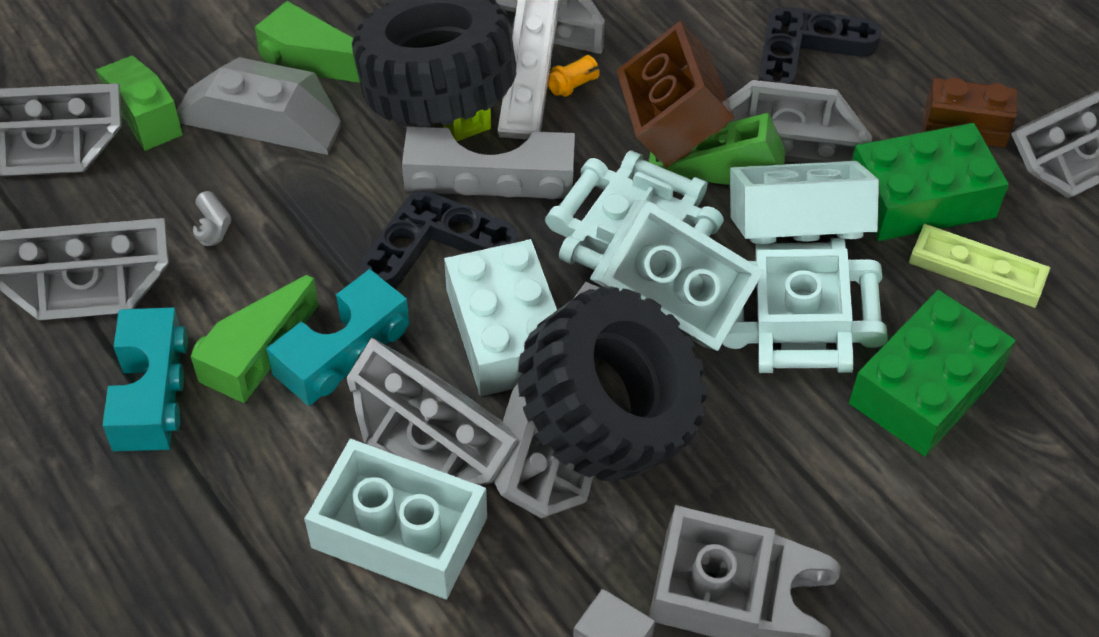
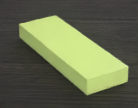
M927 224L923 225L909 260V264L1036 308L1050 270L1049 266Z

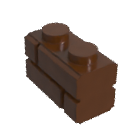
M933 77L924 108L923 132L974 123L986 145L1005 148L1016 119L1017 89L998 83L987 85L965 82L959 78L941 79Z

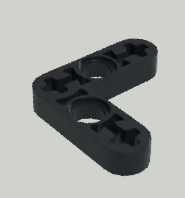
M791 7L777 8L769 16L758 81L794 85L800 48L859 57L873 55L879 47L882 35L881 27L873 20ZM781 25L789 26L788 35L780 34ZM815 29H828L833 34L821 35L815 32ZM782 49L788 51L790 55L780 57L774 55L771 51ZM774 71L782 72L780 82L772 81Z
M419 191L407 197L362 259L360 270L361 275L369 269L379 273L378 276L396 289L431 239L464 253H470L519 242L518 231L512 224L435 193ZM457 222H466L472 228L465 233H456L450 229V226ZM401 236L410 237L414 241L406 248H397L391 244L395 238ZM386 265H388V273L382 272Z

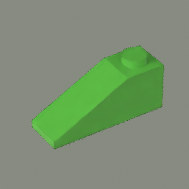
M286 1L255 26L258 52L267 63L314 72L317 77L360 83L352 52L353 38L294 4Z
M132 55L96 69L97 76L102 84L118 83L120 85L121 114L144 151L182 136L174 100L158 76Z
M769 113L727 123L720 132L709 136L697 145L688 156L678 159L668 168L651 152L649 162L690 180L697 177L706 182L730 185L731 167L784 165L786 149Z
M305 275L217 322L208 335L201 337L193 348L191 359L198 382L245 404L271 369L266 348L301 321L305 324L318 307L314 278Z

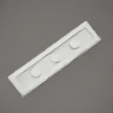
M518 0L512 35L517 65L516 77L502 100L498 126L499 137L527 140L532 132H541L560 0Z

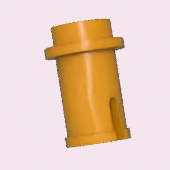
M585 55L564 67L560 65L554 66L548 78L550 91L556 96L562 95L565 97L570 95L574 88L599 77V69L589 72V69L598 66L597 62L592 56Z

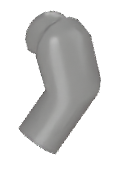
M205 191L198 195L195 201L196 206L205 218L199 219V222L202 224L200 228L194 225L193 234L202 245L213 246L223 240L231 223V215L212 191Z

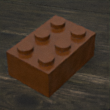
M681 20L616 70L636 138L667 168L678 159L688 156L697 145L712 134L720 132L729 121L735 118L710 52Z

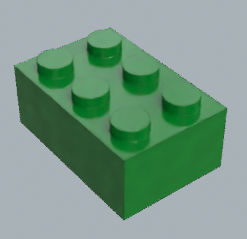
M974 123L859 144L855 146L852 161H858L879 179L877 232H874L877 241L918 234L921 232L924 224L943 229L996 218L1009 185Z
M937 290L858 372L849 404L926 457L1002 373L1016 340L948 295Z

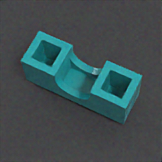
M370 269L336 294L340 322L346 326L344 329L333 334H320L311 330L301 321L266 348L272 375L308 406L321 396L324 397L331 394L337 388L339 382L349 375L371 338L386 345L388 342L399 339L407 327L410 326L407 298Z
M175 308L119 309L114 349L123 373H144L145 375L132 384L108 386L102 427L112 451L170 450L172 431H178L180 426V409L178 403L175 402L176 391H183L184 369L182 363L179 362L180 353H187L188 351L187 327L180 326Z

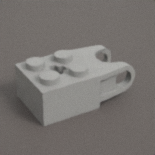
M675 505L666 532L649 617L655 620V623L711 637H831V630L827 626L821 624L813 617L804 614L795 606L790 590L802 586L813 587L835 584L840 576L841 566L835 559L825 553L775 535V529ZM705 572L714 574L716 577L712 578L708 576Z

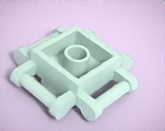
M632 150L628 151L617 173L609 170L599 159H588L581 168V177L559 206H554L545 218L547 226L552 231L567 237L560 248L559 259L571 265L577 262L593 270L596 269L635 200H649L708 237L710 234L717 233L724 222L722 214L715 208L708 206L701 209L698 207L707 190L708 183L697 177L690 180L643 160V155ZM594 186L604 190L582 221L573 218ZM673 191L684 195L682 200L673 197Z
M831 238L830 242L756 244V261L749 262L764 270L757 282L758 322H744L743 307L723 341V345L728 348L738 349L745 347L747 344L758 343L759 373H773V368H837L838 372H852V343H861L863 346L875 348L883 346L888 340L887 327L881 321L878 285L882 280L881 264L875 260H848L845 239ZM850 281H856L861 288L863 321H852ZM773 343H781V350H773ZM826 343H836L837 350H826Z

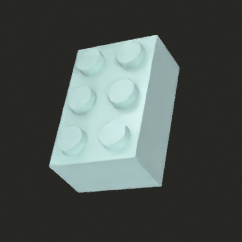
M858 161L731 167L730 217L744 238L750 239V242L756 244H770L776 242V237L793 236L794 240L804 242L819 240L820 235L837 234V237L842 239L862 238L863 232H877L879 179Z
M635 200L591 275L590 280L602 287L612 286L619 288V291L625 288L641 293V299L643 300L646 298L653 299L662 305L661 311L666 315L672 314L681 323L678 328L683 335H689L693 341L703 347L718 351L764 270L649 200Z
M531 239L444 258L447 294L480 397L514 389L518 379L523 376V373L518 372L520 354L525 351V340L530 332L537 328L540 322L557 311Z
M350 439L305 517L310 545L313 549L447 600L487 519L486 488Z

